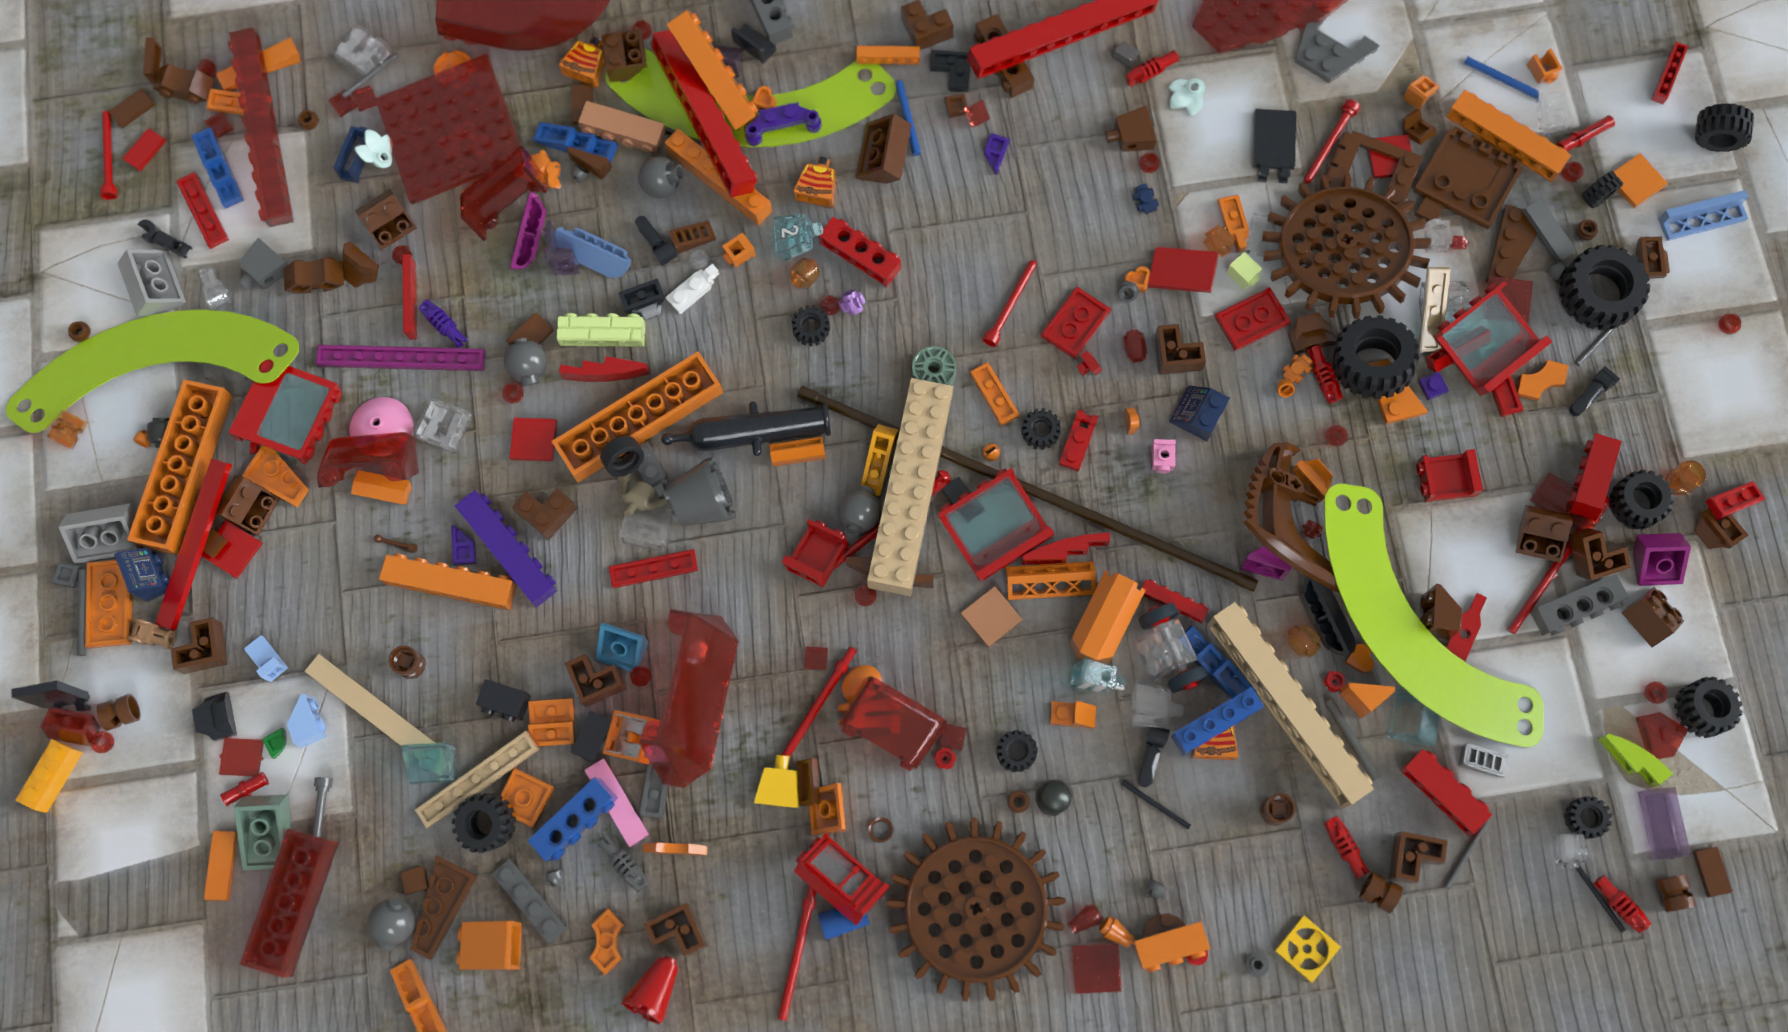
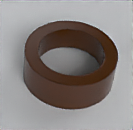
M878 817L871 821L868 832L872 840L884 843L892 837L893 826L887 818ZM877 822L888 824L890 828L888 836L883 839L876 838L872 833L874 824Z

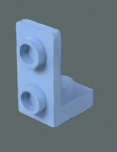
M259 636L245 647V651L259 668L256 672L261 678L272 682L288 669L287 665L264 636Z

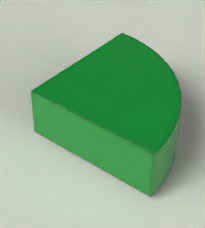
M280 728L262 739L271 758H277L285 748L287 736L284 728Z

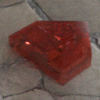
M1661 712L1636 717L1645 750L1658 760L1675 756L1688 732L1686 731L1687 728L1682 727L1681 724Z

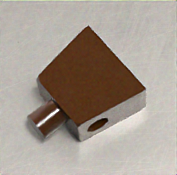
M1147 105L1117 116L1114 129L1105 131L1107 143L1118 141L1123 152L1154 150L1157 139Z

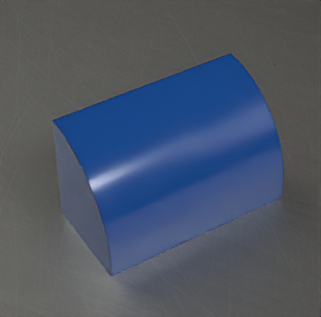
M836 908L818 913L826 940L870 925L867 914L864 915L856 926Z

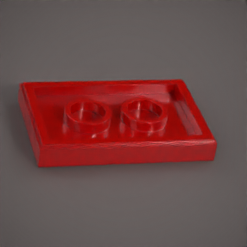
M1156 247L1148 286L1149 288L1211 293L1219 254L1215 251Z
M1076 286L1040 337L1073 359H1076L1109 315L1111 308Z
M1271 287L1214 315L1234 351L1254 343L1291 323Z

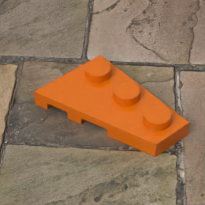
M1383 359L1367 364L1386 366L1391 364L1388 359ZM1409 386L1405 387L1404 391L1399 394L1394 392L1393 397L1386 398L1382 396L1381 399H1377L1385 425L1428 413Z
M261 446L242 474V477L297 508L309 491L308 487L275 450Z

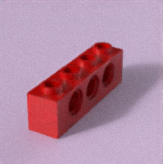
M833 216L823 228V234L818 235L819 243L885 287H888L901 270V260L896 253H889L883 249L879 242H872L866 238L862 231H855L849 227V224L843 219L838 220ZM842 237H847V238H849L848 241H845V242L840 241V239H841ZM859 248L866 249V251L862 253H859L856 250ZM876 259L883 260V262L879 264H876L873 261Z

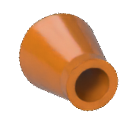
M1107 916L1099 927L1102 937L1119 943L1126 948L1132 944L1135 937L1115 917Z

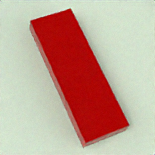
M1751 481L1713 496L1705 502L1715 518L1719 520L1765 500L1756 484Z

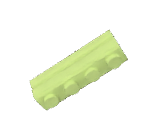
M567 313L565 316L558 317L557 341L560 346L644 347L645 321L638 314H628L627 317L607 314L606 317H598L597 314L593 313L586 314V316Z

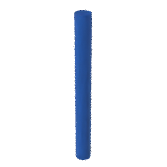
M1467 56L1464 62L1465 65L1537 100L1542 93Z
M902 80L895 82L904 120L911 124L909 141L913 156H918L921 154L904 84Z

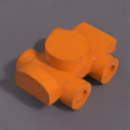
M1304 353L1301 356L1296 354L1291 360L1293 364L1291 366L1287 364L1282 369L1285 372L1282 375L1285 379L1287 378L1293 383L1299 384L1304 378L1301 374L1303 372L1308 374L1313 369L1310 366L1313 361Z

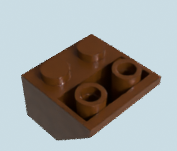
M641 28L601 35L606 71L611 83L630 80L647 66Z
M388 189L355 210L381 250L417 229L391 189Z
M235 475L221 497L216 514L259 536L281 498L248 479Z
M1525 505L1515 552L1561 563L1573 523L1571 515Z
M1435 584L1421 596L1420 607L1423 608V616L1420 617V621L1435 638L1449 640L1461 631L1462 608L1441 584Z
M1655 587L1643 594L1622 612L1651 648L1672 635L1684 622L1680 611L1672 608L1667 602L1666 595Z

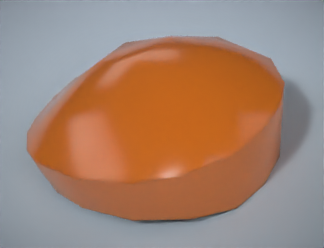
M860 665L853 669L843 681L842 692L844 697L849 702L870 701L881 688V675L877 669L869 665Z

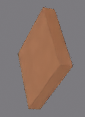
M995 586L961 612V616L988 648L1023 621Z

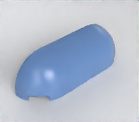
M563 227L556 229V245L565 257L610 278L621 277L627 272L631 259H629L627 251L579 228H575L574 231L564 230Z

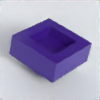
M1439 372L1418 381L1427 401L1449 391Z

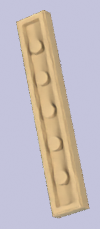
M524 731L416 808V813L424 826L428 829L459 808L458 805L466 801L465 799L477 795L540 750L529 732Z

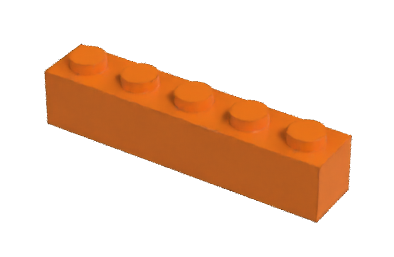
M857 46V64H920V46Z

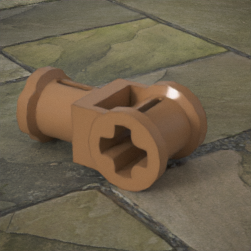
M137 618L134 619L135 626L131 636L127 637L128 640L143 645L155 646V644L162 645L165 649H171L174 646L177 638L176 631L162 630L161 627L151 622Z

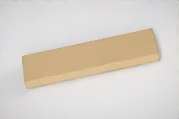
M1427 267L1418 348L1420 352H1436L1442 348L1433 335L1439 331L1437 327L1445 321L1451 270L1449 267Z

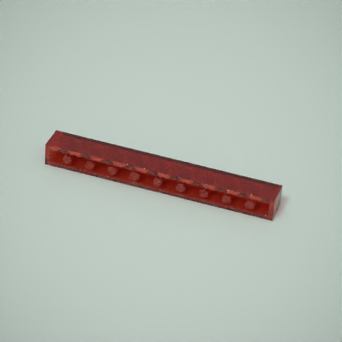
M253 27L229 32L230 41H228V46L234 58L231 60V63L237 75L235 84L240 92L238 102L244 114L241 115V119L247 131L245 140L250 147L248 158L254 169L251 175L257 186L255 196L261 208L258 210L261 221H264L269 227L294 222L261 38Z

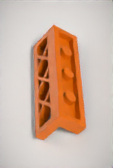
M1093 561L1006 567L1008 600L1093 595L1096 590V571ZM1082 580H1090L1091 588L1081 589L1077 584ZM1060 581H1066L1070 584L1065 590H1059L1055 587ZM1042 582L1048 586L1043 591H1037L1033 588L1037 583ZM1012 584H1022L1026 587L1022 592L1012 593Z

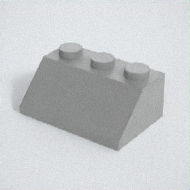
M126 249L117 264L136 316L164 313L186 303L167 250Z
M131 503L66 514L59 525V530L74 564L115 557L114 554L117 552L140 549V547L127 541L135 518Z

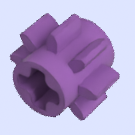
M855 289L841 294L842 300L838 302L841 310L844 313L848 312L849 315L861 312L863 310L862 304L866 303L863 294L860 291L856 293Z

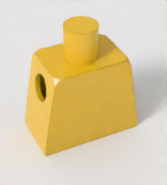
M776 755L775 767H764L754 803L799 808L798 771L788 770L789 756Z

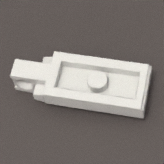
M712 264L704 271L702 269L696 271L666 296V300L679 314H682L712 289L713 279L719 275L718 269Z

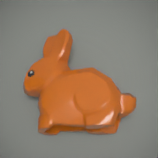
M541 150L530 157L524 156L518 159V167L514 172L516 178H523L527 182L537 183L546 178L549 188H556L558 190L561 188L558 179L561 165L556 161L551 162L545 150Z

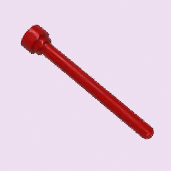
M1347 99L1343 104L1342 116L1305 175L1304 183L1309 184L1312 182L1349 118L1356 116L1360 105L1356 101Z
M104 110L102 112L104 183L100 187V197L105 200H114L118 197L117 187L113 184L111 114Z
M1035 260L1029 261L993 328H990L983 335L982 341L988 346L997 347L1001 340L1000 331L1037 265Z

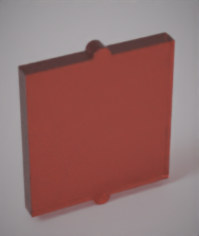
M224 738L222 754L219 755L221 758L219 775L249 777L258 775L260 773L261 761L264 760V757H262L264 742L257 739Z

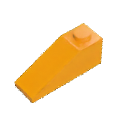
M880 424L873 431L861 486H868L874 489L876 496H881L899 431L898 429Z

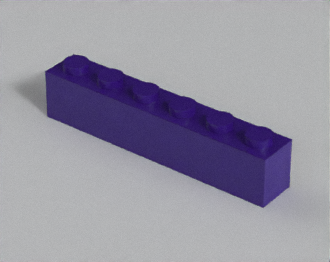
M474 490L454 506L528 599L538 607L557 592L553 586L556 582L549 573L546 575L542 573L540 569L543 566L536 557L530 558L527 554L530 550L523 541L517 542L514 538L517 533L510 525L505 527L501 522L504 517L497 509L493 511L488 506L492 503L484 493L480 495Z

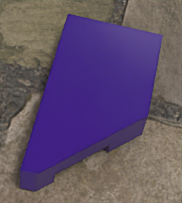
M990 133L984 149V155L994 174L998 175L1010 139Z
M451 526L453 565L476 564L475 542L456 526Z

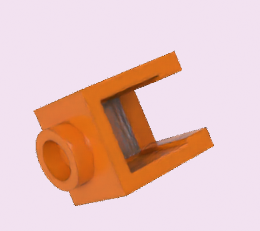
M1548 49L1541 59H1539L1537 54L1533 55L1526 65L1533 73L1538 84L1546 82V84L1553 83L1558 79L1557 76L1563 69L1552 49Z

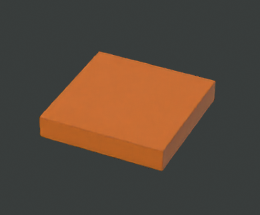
M1641 153L1614 171L1624 183L1618 192L1633 208L1639 206L1668 184Z
M514 768L500 795L503 797L502 801L508 800L510 803L508 805L509 808L513 807L515 812L512 813V817H516V820L535 829L555 787Z

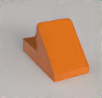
M1423 75L1409 85L1403 99L1415 109L1420 110L1428 98L1434 95L1440 86Z
M1052 701L1050 725L1095 729V705L1081 701H1075V703Z

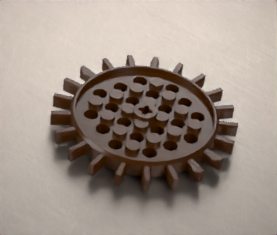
M1346 173L1342 183L1343 187L1331 188L1326 175H1322L1320 180L1321 191L1312 194L1302 182L1298 187V192L1303 198L1300 202L1295 203L1285 195L1281 197L1280 205L1290 211L1286 217L1270 211L1267 222L1282 228L1280 233L1263 231V242L1279 243V249L1263 252V262L1281 260L1283 267L1271 271L1270 279L1275 281L1288 275L1293 283L1286 288L1285 296L1289 298L1299 289H1302L1309 294L1305 306L1306 310L1309 311L1314 306L1316 300L1320 299L1330 302L1328 314L1330 318H1333L1337 312L1338 304H1351L1354 319H1359L1360 303L1371 301L1378 314H1382L1385 305L1381 297L1387 293L1400 304L1404 302L1406 294L1397 287L1401 281L1415 288H1418L1421 278L1408 272L1409 266L1423 269L1428 267L1430 259L1415 256L1413 252L1414 249H1430L1432 240L1431 238H1414L1412 233L1413 231L1424 229L1426 219L1422 218L1408 222L1404 215L1412 211L1414 202L1410 200L1397 208L1390 202L1394 198L1396 187L1392 186L1383 196L1372 192L1374 177H1370L1365 184V188L1361 189L1351 187L1350 173ZM1350 205V206H1352L1353 208L1349 209V208H1346L1345 206ZM1318 210H1319V211H1323L1324 213L1319 214V213H1317V212H1315V211H1318ZM1363 215H1370L1371 218H1366ZM1334 220H1340L1343 223H1336ZM1383 224H1387V225H1389L1390 227L1385 228V227H1383L1382 225H1383ZM1305 225H1310V226H1312L1313 228H1310V229H1309V228H1306V227H1304V226H1305ZM1355 229H1356V230H1359V231H1361V232L1355 233V232H1353L1352 230H1355ZM1323 235H1330L1331 238H1325ZM1372 239H1376V240H1378L1379 242L1375 243V242H1372L1371 240H1372ZM1300 240L1302 243H1295L1293 241ZM1316 249L1319 250L1320 253H1314L1311 250ZM1389 249H1396L1398 252H1391ZM1360 254H1366L1369 257L1363 258ZM1331 259H1336V260H1338L1339 262L1333 263V262H1331L1330 260H1331ZM1305 264L1309 268H1302L1300 265ZM1378 264H1385L1387 267L1383 268ZM1349 269H1355L1358 272L1352 273ZM1324 274V275H1327L1328 277H1327V278H1321V277H1319L1318 275ZM1368 279H1374L1376 282H1375V283H1371V282H1369V281H1367V280H1368ZM1343 284L1346 288H1340L1337 285Z
M971 818L969 824L970 836L958 839L951 822L945 823V831L949 837V842L937 847L932 837L925 833L922 835V838L931 853L922 861L916 858L913 853L908 851L904 853L906 860L916 866V870L911 879L904 878L901 875H892L891 880L896 884L906 886L907 892L904 901L888 900L886 901V906L892 909H905L906 922L894 924L888 930L891 934L908 931L913 943L903 948L898 953V956L901 959L908 957L914 951L919 952L925 962L915 973L917 979L923 977L930 967L942 973V978L937 985V993L942 994L946 989L948 980L953 978L963 981L962 1001H968L971 983L984 982L989 1001H994V980L1006 977L1010 988L1017 993L1020 991L1019 983L1013 976V972L1024 965L1033 976L1038 978L1041 972L1030 961L1034 952L1040 949L1047 955H1056L1057 951L1041 940L1046 928L1054 931L1065 930V925L1060 922L1049 921L1047 916L1048 906L1063 905L1066 903V898H1047L1044 884L1054 882L1060 875L1058 872H1050L1044 877L1039 876L1033 865L1040 861L1046 852L1044 849H1041L1030 859H1027L1019 852L1018 849L1026 837V833L1023 831L1016 836L1015 842L1010 846L999 840L1003 830L1001 821H997L993 828V836L989 838L978 836L977 819ZM979 851L982 855V860L979 863H972L969 860L970 852ZM952 861H958L962 866L961 871L957 874L951 873L948 869V865ZM1009 861L1013 866L1012 872L1008 874L1001 872L1000 863ZM933 871L941 875V881L938 884H932L928 880V875ZM983 871L990 872L992 882L983 884L979 879L980 873ZM962 882H969L971 884L972 891L970 894L964 895L959 891V885ZM1013 882H1020L1023 885V892L1021 894L1015 895L1011 892L1010 885ZM942 892H947L951 895L952 901L950 904H940L938 897ZM993 892H999L1002 895L1003 902L1000 905L991 903L990 895ZM925 902L931 906L929 915L922 916L919 914L918 906L921 903ZM1028 902L1033 905L1034 912L1032 915L1026 916L1021 912L1023 903ZM975 903H979V908L982 909V912H978L977 915H973V910L970 909V906H974ZM958 913L961 915L962 923L959 926H952L949 923V916L951 914ZM1009 913L1013 916L1014 921L1011 926H1004L1001 923L1000 918L1002 914ZM936 923L941 926L942 932L938 937H932L928 933V928L931 924ZM985 923L990 924L993 928V934L989 937H984L980 933V927ZM963 934H968L973 939L972 945L968 948L962 947L959 943V938ZM1015 934H1020L1024 938V944L1020 948L1014 947L1011 943V938ZM949 945L952 949V955L949 958H942L938 952L940 946ZM993 945L1002 946L1004 954L1001 958H994L991 955L990 950ZM979 955L983 959V966L980 969L971 967L970 959L972 956Z

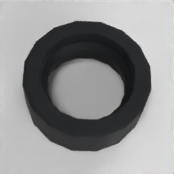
M620 436L606 444L601 452L600 459L611 476L622 477L631 474L639 468L644 459V452L633 437ZM631 451L624 459L614 462L622 453Z

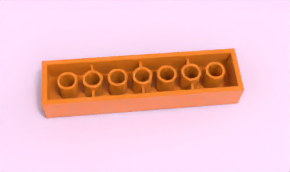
M697 351L551 442L579 483L604 467L601 463L600 455L603 448L611 440L620 436H630L640 445L723 394L721 384ZM627 452L622 453V454L619 455L616 459H618L619 457L623 456V455L626 454Z
M183 379L127 541L138 547L178 556L185 537L184 532L188 528L197 501L196 496L201 490L233 396L226 389Z

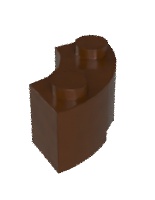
M168 63L159 68L152 89L158 91L159 95L165 98L173 97L192 104H199V102L208 101L210 89H212L215 79L197 69L186 70Z
M324 257L309 262L295 260L284 268V289L287 292L311 293V289H323L325 292L344 285L343 262L334 260L332 257Z

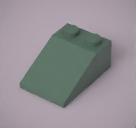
M288 794L243 797L234 806L243 870L289 868L291 812Z

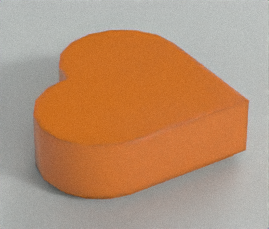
M768 86L759 87L752 99L757 108L764 110L776 107V100L772 96L771 89Z
M1140 266L1135 271L1128 272L1125 275L1124 282L1132 281L1138 286L1140 292L1146 293L1150 270L1145 266Z
M1134 408L1125 409L1127 435L1135 434L1139 427V416Z
M1365 644L1356 645L1354 653L1349 655L1345 664L1361 673L1370 672L1374 668V661L1370 657V648Z

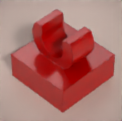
M1087 350L1081 354L1084 362L1076 367L1080 374L1084 376L1092 371L1097 375L1103 371L1092 353Z

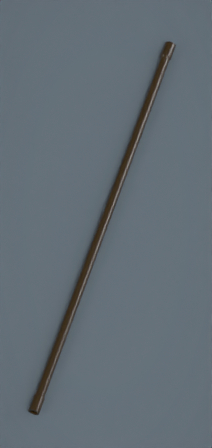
M803 385L800 387L797 397L820 406L826 403L829 410L874 429L878 424L898 429V439L899 427L821 395L819 392ZM942 446L940 457L988 478H996L995 474L999 470ZM1017 478L1025 492L1030 496L1229 580L1249 591L1254 592L1259 580L1233 571ZM1004 481L1002 483L1009 487H1012L1009 481Z

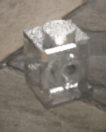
M1432 219L1427 222L1424 228L1425 238H1431L1432 242L1430 249H1425V252H1447L1452 245L1449 220Z

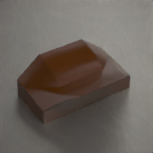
M1640 237L1637 240L1635 253L1636 257H1638L1637 261L1644 264L1646 267L1644 272L1649 274L1650 279L1665 278L1670 273L1668 253L1663 248L1662 237Z
M352 242L344 243L342 255L344 279L355 288L365 283L376 281L379 265Z
M1319 312L1298 317L1294 329L1288 335L1294 355L1307 352L1308 349L1317 345L1323 348L1335 345L1337 342L1330 323L1326 322Z
M1710 508L1700 513L1699 523L1694 530L1709 549L1720 547L1730 549L1749 536L1732 514L1717 520Z

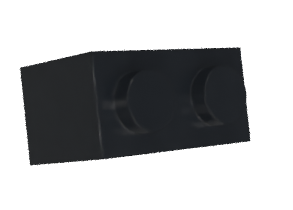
M485 679L476 705L482 708L481 712L494 716V713L502 714V719L515 722V719L522 721L531 695L525 691Z

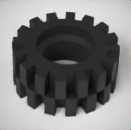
M1610 171L1591 184L1582 193L1581 197L1591 209H1594L1614 195L1624 183L1613 171Z
M806 305L804 310L802 307L799 308V313L795 312L794 318L792 317L791 325L794 337H796L798 342L802 341V344L805 346L806 343H809V346H813V343H816V346L820 345L819 341L824 342L826 340L825 337L829 336L830 323L827 313L823 312V309L820 307L817 309L816 305H813L812 308ZM808 319H814L819 323V327L814 332H807L803 329L804 322Z
M1038 408L1034 409L1033 413L1030 411L1023 420L1021 431L1023 440L1027 441V445H1033V449L1036 450L1037 447H1041V450H1044L1045 447L1050 448L1052 444L1055 445L1061 431L1060 420H1057L1058 416L1056 414L1052 415L1051 410L1046 412L1045 408H1041V411H1038ZM1038 422H1044L1049 426V433L1045 436H1038L1034 433L1033 426Z
M1009 731L998 742L996 750L997 759H999V763L1006 770H1011L1015 773L1016 771L1023 772L1029 769L1036 760L1038 751L1036 741L1032 739L1030 734H1026L1025 731ZM1020 743L1025 747L1026 754L1022 759L1015 760L1009 756L1008 748L1011 744Z
M1585 796L1572 801L1570 806L1566 808L1568 813L1564 814V818H1568V821L1565 822L1566 826L1570 825L1571 827L1569 831L1571 833L1575 832V836L1578 838L1583 837L1582 839L1597 838L1608 832V826L1612 825V821H1609V818H1612V813L1608 814L1607 810H1610L1608 806L1604 807L1603 804L1605 802L1603 800L1598 801L1597 797L1590 798V796ZM1584 809H1589L1596 815V822L1592 827L1584 825L1580 819V814Z

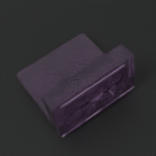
M547 221V228L543 229L544 240L547 241V247L543 248L544 259L548 260L549 269L552 268L555 276L580 274V266L572 249H558L555 236L556 230L552 221Z

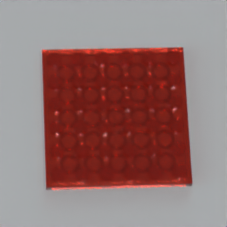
M487 53L375 98L386 133L390 137V145L409 202L412 205L515 164L519 158L524 157L499 82Z

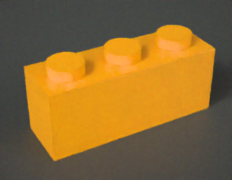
M51 739L15 801L33 810L47 813L83 752L63 742Z

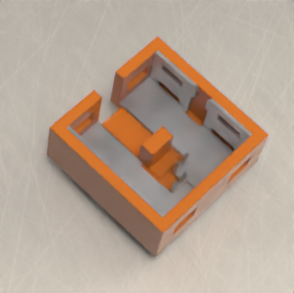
M614 710L602 754L649 765L653 747L650 745L652 738L657 736L660 721L651 717Z

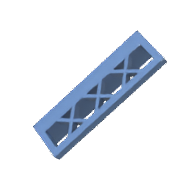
M1746 190L1668 209L1658 220L1667 241L1745 222L1749 218L1743 203L1749 197ZM1736 207L1739 217L1734 218L1728 215V210ZM1713 213L1721 218L1719 222L1714 223L1708 220L1707 217ZM1694 218L1700 221V226L1694 228L1688 225L1689 219ZM1674 223L1680 226L1681 229L1679 232L1672 234L1668 224Z

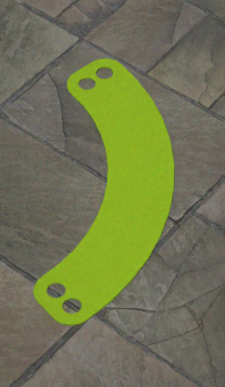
M645 48L647 66L627 82L618 81L611 83L606 71L608 86L628 105L650 120L664 123L666 127L675 131L680 129L687 136L700 140L655 54ZM856 60L839 73L822 82L787 93L773 94L772 96L776 100V107L798 102L801 107L815 110L821 118L822 127L816 133L809 132L805 124L764 132L762 134V142L757 146H751L746 141L745 134L748 125L740 130H735L724 112L723 115L727 125H730L735 140L739 141L740 147H775L797 144L827 136L870 116L893 99L896 93V85L893 78L879 64H857ZM861 69H868L872 72V78L869 81L858 79L857 74ZM876 82L883 83L886 88L885 92L881 95L873 94L871 92L872 84ZM745 95L748 101H751L754 95ZM716 101L717 107L719 108V110H722L720 105Z
M180 310L154 314L105 330L77 344L54 359L10 398L6 406V414L11 421L26 432L38 433L48 428L66 409L98 386L131 371L170 362H200L222 366L236 371L254 382L265 384L277 379L296 358L299 352V343L293 335L273 324L233 312ZM279 344H286L288 346L287 353L281 357L274 356L273 351L275 347ZM265 360H272L274 363L272 370L267 373L260 372V364ZM29 399L31 407L26 412H19L17 410L18 404L22 400ZM37 409H43L45 411L44 418L39 422H32V413Z
M1336 484L1330 487L1324 497V517L1328 554L1335 581L1353 623L1381 665L1420 703L1445 720L1471 733L1497 742L1520 747H1532L1539 743L1544 731V704L1540 694L1531 686L1505 681L1486 674L1454 655L1429 632L1408 604L1399 587L1389 560L1383 528V504L1378 494L1370 488L1349 484ZM1344 495L1349 498L1351 506L1347 511H1342L1337 507L1336 499L1338 496ZM1359 499H1366L1370 502V513L1362 514L1358 511L1357 502ZM1521 697H1527L1531 701L1532 709L1529 713H1523L1519 710L1518 700ZM1526 719L1531 723L1532 731L1529 735H1522L1518 731L1517 724L1519 720Z

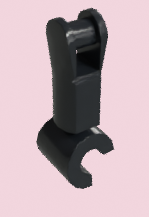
M638 216L635 223L639 232L653 249L652 251L661 266L678 256L669 242L664 243L645 216Z
M141 220L137 224L148 232L141 236L148 243H156L187 259L188 251L193 249V247L161 231L150 220ZM181 244L182 246L180 247L179 251H177L176 249Z
M1604 366L1594 376L1593 383L1570 406L1569 413L1575 417L1581 415L1604 391L1607 392L1620 378Z
M1149 724L1146 745H1150V747H1146L1141 765L1142 768L1138 777L1140 786L1148 787L1152 784L1161 752L1158 748L1163 749L1166 745L1170 729Z

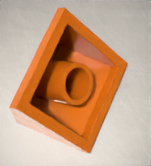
M1348 683L1341 688L1339 695L1360 718H1363L1394 693L1395 687Z
M841 783L819 787L820 804L809 806L811 835L847 832Z

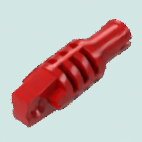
M1172 50L1161 57H1153L1137 65L1131 72L1126 74L1127 84L1131 87L1138 83H1144L1148 79L1150 80L1158 76V74H1162L1166 67L1179 62L1177 52Z
M1320 345L1308 349L1307 352L1314 365L1313 373L1316 375L1315 378L1318 380V385H1320V389L1328 403L1331 404L1341 400L1343 395L1339 381L1336 379L1334 370L1331 368V363L1326 361Z
M1338 816L1325 821L1323 824L1331 842L1337 849L1338 854H1340L1341 859L1348 862L1356 879L1370 873L1359 855V847Z
M1605 875L1598 877L1593 882V885L1607 898V904L1617 912L1619 917H1622L1624 922L1638 933L1649 928L1651 922L1640 907L1636 906V903L1623 890H1618Z

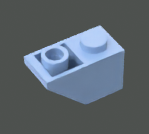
M305 693L300 695L287 723L294 745L301 748L327 737L324 731L327 729L326 724L317 712L319 705L314 697L312 698Z

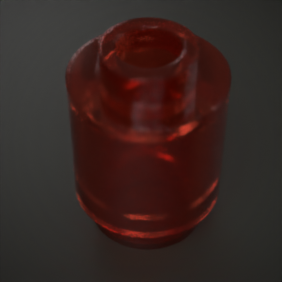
M1139 330L1128 331L1127 335L1123 337L1127 358L1132 363L1146 360L1148 352L1144 333L1139 332Z

